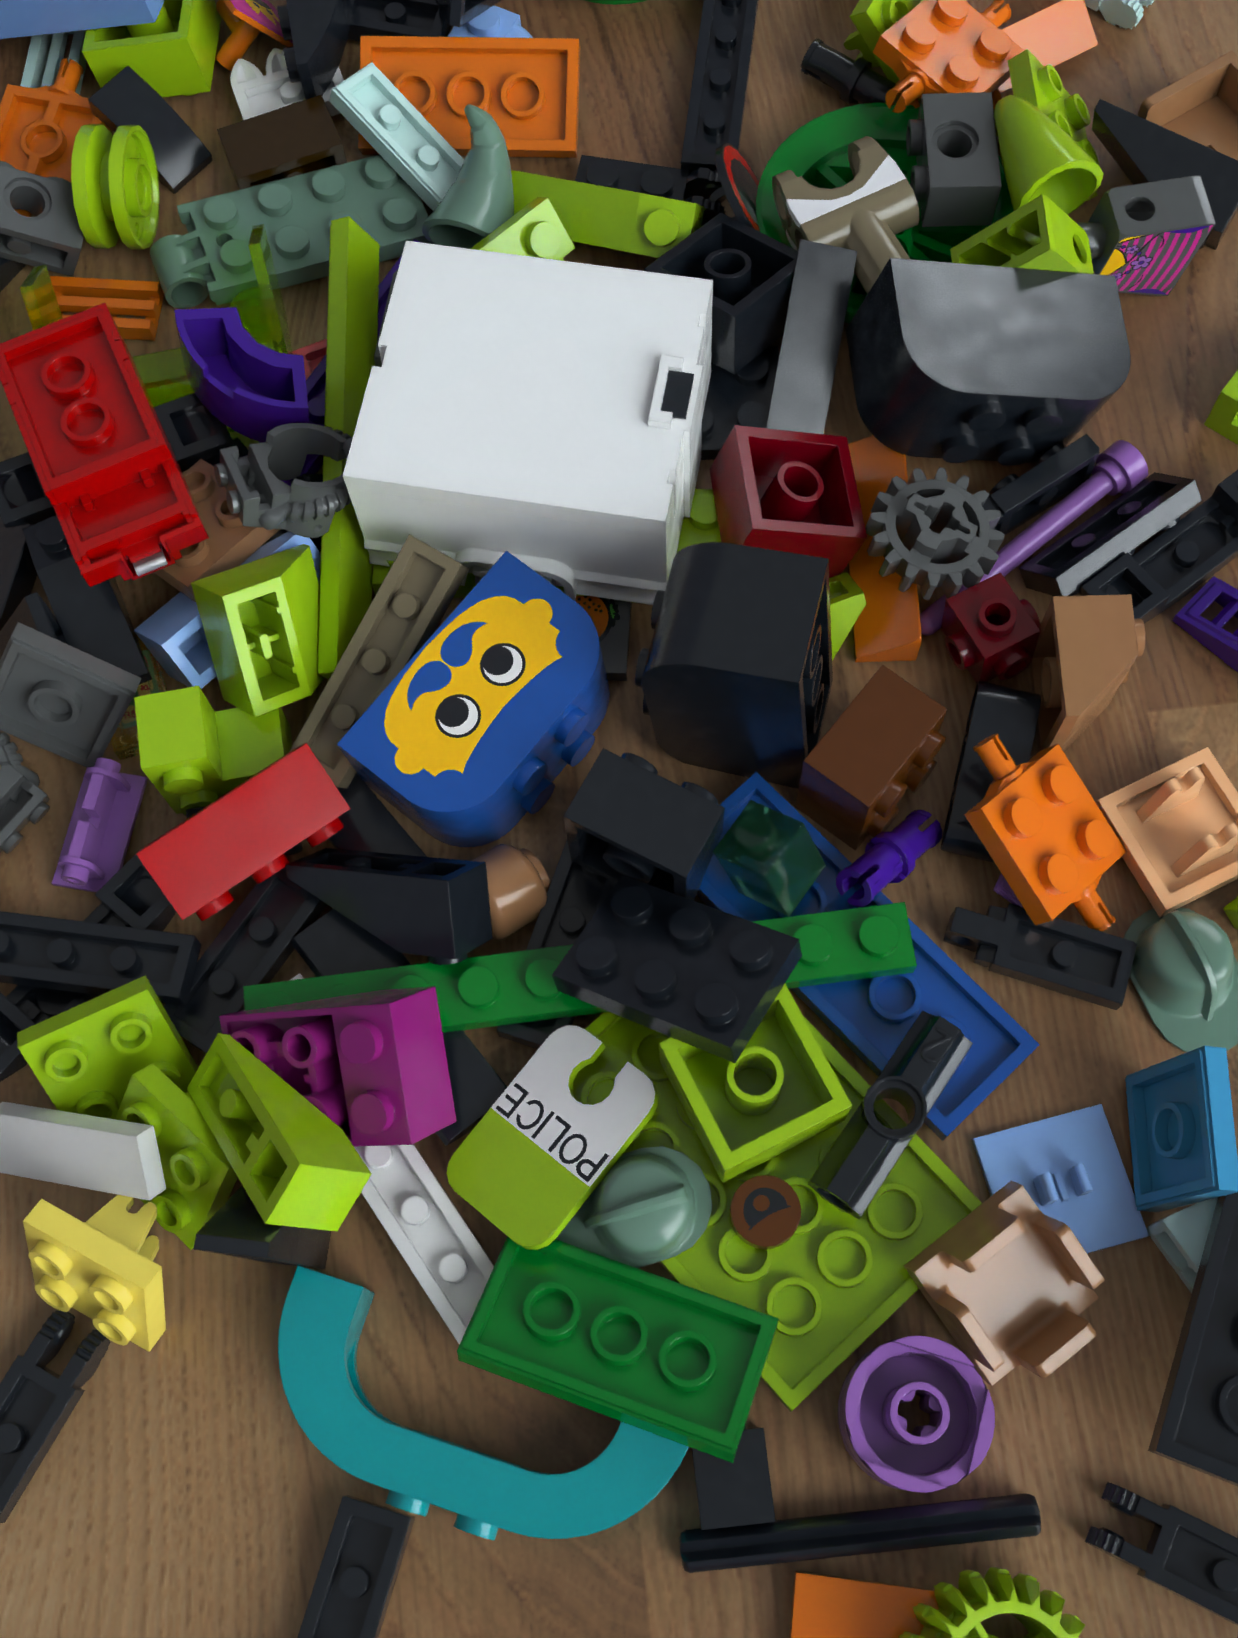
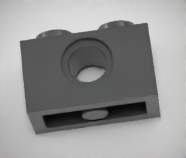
M992 92L922 94L918 118L908 120L906 131L907 156H916L917 166H912L910 185L917 202H920L922 227L991 225L1002 186Z
M0 161V257L73 277L82 249L83 233L79 227L74 208L72 184L62 178H46L15 169L9 163ZM14 209L26 210L34 217L23 216Z

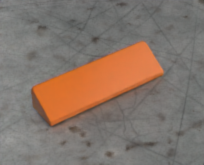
M873 435L848 444L865 527L872 513L871 509L878 493H886L892 478L898 476L906 483L908 482L906 455L888 448ZM867 534L866 541L848 564L849 575L864 592L867 603L853 626L855 662L916 661L922 642L917 584L913 583L908 590L902 592L898 590L899 582L902 578L899 574L894 572L891 575L882 577L879 574V570L885 558L884 556L872 557L868 555L867 549L873 537Z

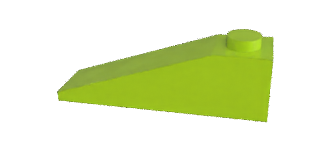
M511 170L514 215L537 197H548L573 242L659 258L702 227L705 207L697 203Z

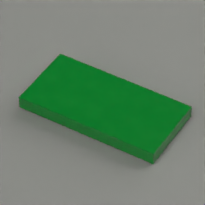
M507 1236L457 1349L458 1360L733 1463L779 1318L556 1239L547 1247L531 1250L516 1244Z

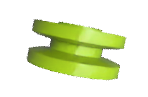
M103 124L82 125L75 137L72 151L71 184L78 224L86 242L94 248L109 249L116 246L120 237L122 243L129 249L144 250L151 247L156 236L159 221L160 191L154 151L147 133L140 125L118 126L112 136V133Z

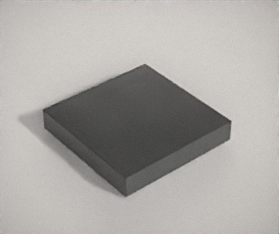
M18 622L0 660V730L84 767H94L96 759L102 758L132 701L141 677Z

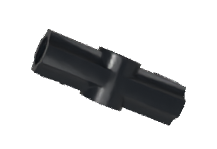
M921 1011L808 1182V1185L817 1191L823 1199L857 1219L862 1217L972 1047L973 1043L964 1036L961 1029L941 1016H934ZM883 1098L898 1101L905 1107L908 1114L907 1126L901 1129H890L883 1126L874 1114V1103Z

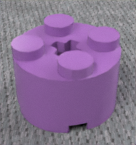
M907 1336L888 1341L872 1349L854 1364L847 1374L840 1391L838 1424L846 1451L866 1474L892 1488L927 1493L939 1491L958 1483L982 1463L993 1439L995 1410L989 1390L986 1388L982 1377L974 1364L962 1351L936 1338ZM916 1394L920 1396V1409L930 1414V1422L926 1426H916L912 1434L906 1431L907 1419L898 1415L899 1403L912 1401Z

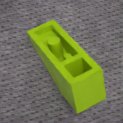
M218 1033L189 1083L187 1090L265 1224L337 1232L372 1173L342 1128L231 1035Z

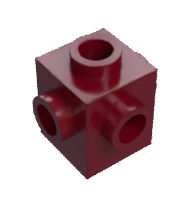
M1001 572L946 599L941 629L946 635L945 645L954 664L960 670L967 668L976 683L978 681L988 682L996 677L1000 680H1007L1024 671L1032 662L1040 634V620L1034 607L1028 600L1018 599Z

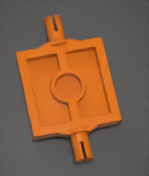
M923 0L880 35L872 53L893 69L901 81L886 93L885 101L888 108L890 109L896 103L893 112L901 113L916 98L921 99L922 94L993 93L1010 78L1008 60L1025 51L1006 32L999 29L1011 17L1010 5L1007 3L1001 8L1005 0H994L988 8L979 13L967 0Z
M67 58L62 59L54 84L50 86L28 88L7 84L0 103V161L9 163L15 169L46 178L58 177L71 183L72 151L75 137L81 126L103 124L111 131L106 124L92 113L88 101L89 98L82 97L76 93L80 77L84 72L83 67L78 62L72 59L68 62ZM14 209L23 216L31 217L32 215L26 210Z
M998 733L980 741L978 745L973 747V750L977 752L994 780L990 784L985 797L964 815L1034 925L1053 921L1073 903L1088 928L1102 932L1112 926L1111 924L1115 923L1116 919L1109 912L1097 893L1096 888L1102 874L1127 851L1060 745L1056 744L1045 748L1028 762L1016 765L999 739Z

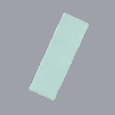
M371 62L332 88L329 101L434 211L443 200L451 185L456 181L464 159Z

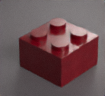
M734 425L709 469L721 543L828 558L829 578L840 575L867 539L847 437Z

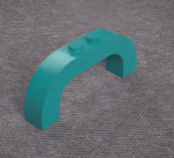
M297 1266L282 1310L278 1337L279 1370L289 1406L304 1433L324 1456L349 1474L388 1489L389 1493L385 1501L388 1505L420 1516H427L430 1504L457 1513L454 1523L455 1528L490 1540H495L499 1528L529 1537L545 1539H568L586 1536L623 1522L646 1506L670 1481L689 1448L683 1444L620 1422L613 1440L595 1460L575 1471L550 1474L535 1471L395 1423L386 1418L371 1404L362 1389L357 1372L358 1342L375 1293L365 1287Z

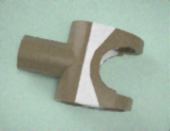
M865 136L848 145V160L854 179L846 185L833 189L818 188L809 184L802 176L797 177L793 171L786 170L773 176L772 189L780 221L792 248L798 251L800 239L857 251L854 274L868 294L890 258L910 259L895 235L918 225L920 218L918 202L914 191L896 162L872 137Z

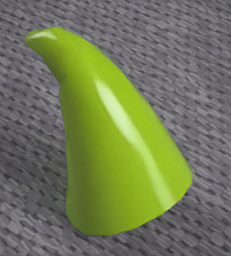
M1008 95L996 103L994 119L998 132L1002 166L1013 211L1043 194L1068 215L1094 195L1101 185L1104 173L1096 161L1070 135L1036 106L1022 97Z

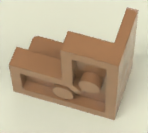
M1230 51L1143 100L1137 116L1238 161V56L1233 51Z

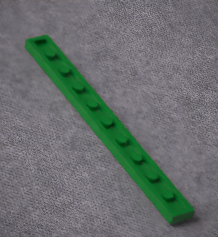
M905 902L751 921L799 939L802 957L785 982L788 989L914 973L917 967ZM573 944L469 957L462 962L449 965L422 963L243 986L245 1011L378 990L435 986L443 1033L608 1012L557 990L552 974Z

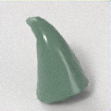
M467 104L464 111L471 127V149L467 152L456 181L451 185L443 200L423 223L422 231L426 239L432 244L471 249L514 215V194L510 159L506 142L499 126L491 114L474 105Z

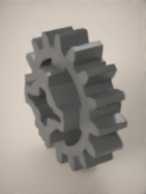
M939 467L934 479L927 480L923 471L920 468H915L907 483L898 476L892 478L886 493H878L871 509L872 513L865 527L866 533L873 537L867 553L872 557L884 556L885 560L879 570V574L882 577L891 575L894 572L902 577L898 590L905 592L914 583L921 586L923 599L929 600L935 588L941 587L946 597L950 598L959 592L962 585L970 588L978 584L984 574L988 575L999 557L996 552L1004 540V533L994 530L1001 518L1000 510H984L983 505L989 496L986 490L979 491L973 495L966 490L970 479L968 476L963 475L954 484L947 481L945 468Z

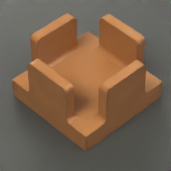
M1014 1181L1008 1182L904 1265L962 1352L974 1364L982 1379L991 1386L1019 1365L1027 1368L1037 1376L1045 1378L1097 1335L1089 1321L1078 1315L1099 1299L1094 1289L1105 1281L1103 1276L1071 1229L1065 1223L1044 1215L1024 1186Z

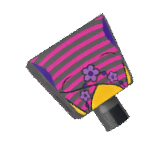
M1188 176L1111 188L1103 194L1089 221L1077 224L1085 230L1089 238L1094 274L1115 276L1118 293L1168 296L1216 222L1201 176Z

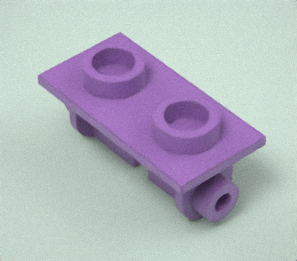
M97 758L94 767L86 768L51 884L97 893L123 867L147 784V777L120 773L121 764L107 758Z

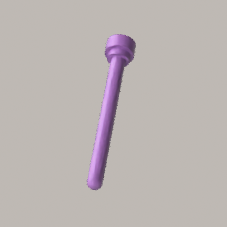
M1118 440L1099 454L1092 471V476L996 553L999 555L990 573L988 575L984 574L980 582L1000 572L1005 577L1105 495L1124 494L1142 482L1148 476V466L1139 450L1127 441ZM962 585L958 593L968 588ZM945 594L920 613L922 635H932L941 628L945 602L948 599Z

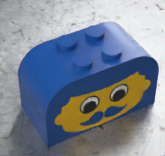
M505 551L341 738L337 745L368 787L433 838L456 847H477L494 842L511 831L527 811L530 814L538 812L546 804L554 791L555 784L552 783L567 764L573 767L581 762L595 741V736L592 734L597 730L605 717L609 704L610 690L594 622L586 610L575 600L511 553Z

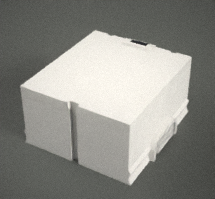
M406 241L378 342L382 367L372 366L343 472V479L364 536V548L369 552L370 564L390 567L387 560L395 561L410 534L468 567L467 574L473 573L476 584L505 551H508L554 586H563L565 594L575 600L576 594L653 605L657 591H665L673 559L677 554L683 518H690L701 461L702 419L712 372L713 280ZM467 574L461 583L462 586H465Z

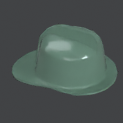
M1178 908L1160 918L1156 911L1151 909L1136 918L1123 937L1137 944L1129 978L1134 984L1153 1024L1165 1040L1186 1053L1202 1046L1222 1047L1228 1051L1237 1045L1238 962L1233 954L1234 950L1225 931L1213 920L1187 908Z
M659 1146L640 1148L624 1153L558 1235L556 1240L635 1268L675 1257L693 1247L707 1229L712 1211L710 1185L700 1166L683 1152Z

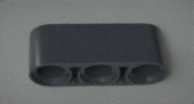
M978 681L967 719L940 847L942 851L995 863L964 815L985 797L990 784L994 780L977 752L973 750V747L985 738L998 733L999 739L1016 765L1028 762L1031 756L1040 711V694Z

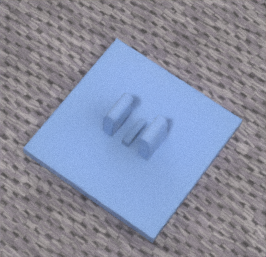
M1102 1104L972 1139L990 1197L1010 1181L1023 1185L1039 1210L1044 1215L1065 1223L1087 1254L1149 1236L1141 1212L1137 1211L1135 1196Z

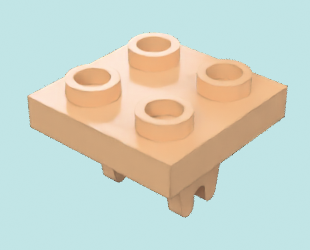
M1208 747L1097 800L1096 804L1127 851L1122 856L1123 860L1159 918L1238 879V792Z

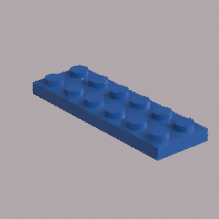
M757 771L720 804L725 807L723 832L697 892V896L707 906L748 921L861 908L847 902L861 888L859 884H855L843 896L839 894L836 887L837 874L852 863ZM880 891L864 907L892 904L893 902ZM908 918L917 963L914 973L790 989L877 1076L880 1075L921 1011L934 1016H941L961 1029L964 1036L973 1045L924 1120V1123L944 1141L1040 1044Z

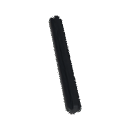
M1016 1494L775 1520L776 1522L701 1530V1528L689 1529L680 1534L679 1543L684 1571L695 1573L1037 1536L1041 1533V1516L1035 1496Z

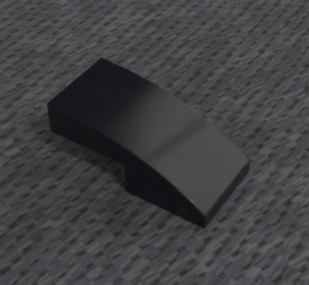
M126 66L88 99L92 113L112 131L116 132L118 126L140 125L147 133L154 151L158 180L173 194H176L213 161L212 154L183 119L129 66Z

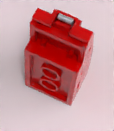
M105 302L0 343L1 384L44 493L54 507L75 563L89 587L121 575L124 581L129 579L134 581L175 564V560L183 558L180 550L209 538L136 364Z

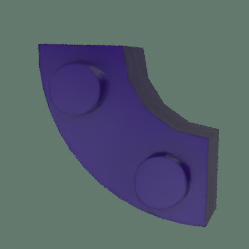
M237 307L174 310L187 378L201 403L218 420L232 430L262 443L266 442L267 432L277 426L289 423H310L303 355L279 353L258 343L243 327Z

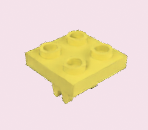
M116 1195L84 1223L41 1198L23 1220L36 1293L47 1304L59 1311L68 1312L72 1307L93 1319L95 1328L110 1341L123 1346L131 1341L150 1352L166 1330L162 1266L153 1262L159 1250V1239L154 1235L147 1237L157 1217L156 1205L148 1202L137 1213H129L128 1211L134 1204V1198Z

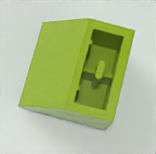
M302 544L191 582L223 700L253 717H257L313 694L325 677L317 672L320 587L309 545Z

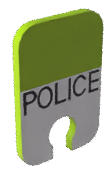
M566 1025L556 1029L548 1036L453 1153L448 1162L446 1174L449 1185L453 1190L511 1240L525 1249L538 1250L547 1247L558 1237L652 1118L658 1107L659 1096L656 1086L643 1072L629 1062L617 1074L610 1095L602 1102L589 1105L582 1104L574 1098L572 1087L577 1073L583 1067L594 1063L606 1048L603 1042L579 1026Z

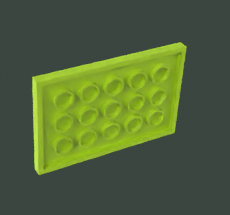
M604 1012L585 1030L603 1042L606 1048L594 1063L583 1067L577 1073L572 1087L574 1098L582 1104L594 1105L602 1102L610 1095L614 1087L615 1077L627 1062L643 1072L656 1086L659 1096L658 1107L652 1118L624 1153L640 1148L659 1146L683 1152L700 1166L710 1185L712 1211L707 1229L693 1247L675 1257L659 1261V1263L677 1283L779 1318L761 1379L791 1412L919 1289L904 1265L980 1206L982 1202L917 1134L911 1139L860 1219L839 1210L808 1185V1182L871 1086L806 1018L807 1024L852 1104L851 1110L844 1122L722 1184L660 1063L659 1043L671 1037L611 1012ZM883 1099L874 1103V1114L883 1126L890 1129H901L907 1126L903 1119ZM770 1175L784 1180L794 1189L801 1205V1218L795 1233L786 1243L773 1249H758L743 1242L735 1233L730 1220V1206L736 1190L745 1181L755 1176Z

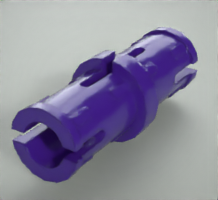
M914 810L891 832H880L867 843L865 853L837 874L836 887L839 894L843 896L855 884H859L861 888L847 902L856 907H864L889 883H899L914 870L915 861L940 842L942 828L938 820H935L924 831H920L918 827L927 821L932 814L924 810Z

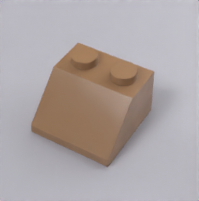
M1131 594L1052 597L1040 624L1039 638L1032 662L1029 665L1032 693L1041 695V705L1036 726L1038 752L1056 744H1059L1063 752H1065L1109 706L1120 685L1127 682L1129 670L1135 659L1143 655L1145 649V626L1141 618H1134Z

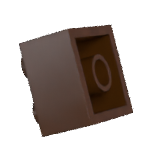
M882 665L803 761L795 808L856 851L868 835L875 837L880 832H885L900 810L896 805L907 788L914 793L918 791L935 768L937 762L934 760V757L946 740V737L940 734L939 731L947 709Z

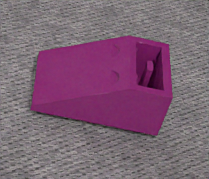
M435 986L378 990L234 1012L219 1016L222 1034L231 1035L342 1128L353 1146L412 1145L457 1121Z

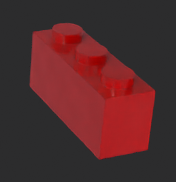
M303 743L138 850L136 855L182 921L193 913H196L199 919L204 921L230 904L234 897L229 889L250 875L256 884H259L279 872L286 864H289L290 862L284 853L306 839L313 848L340 831L344 825L339 816L351 808L308 744Z

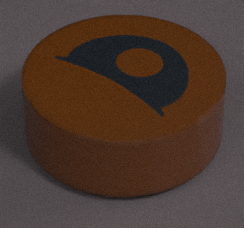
M770 1175L755 1176L741 1184L736 1190L730 1206V1220L735 1233L743 1242L758 1249H773L786 1243L795 1233L801 1218V1205L794 1189L784 1180Z

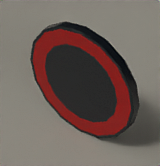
M727 142L715 149V164L722 187L710 195L711 202L722 203L727 198L735 214L732 218L760 232L756 217V197L759 180L737 148Z

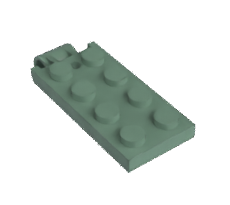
M379 154L177 205L180 220L186 225L188 233L185 235H167L160 238L152 245L150 258L168 304L174 308L185 309L199 305L207 298L208 294L216 305H221L329 276L331 220L350 216L380 244L379 262L401 257L406 241H413L415 239L421 243H432L426 239L422 231L423 223L428 218V214L421 198Z

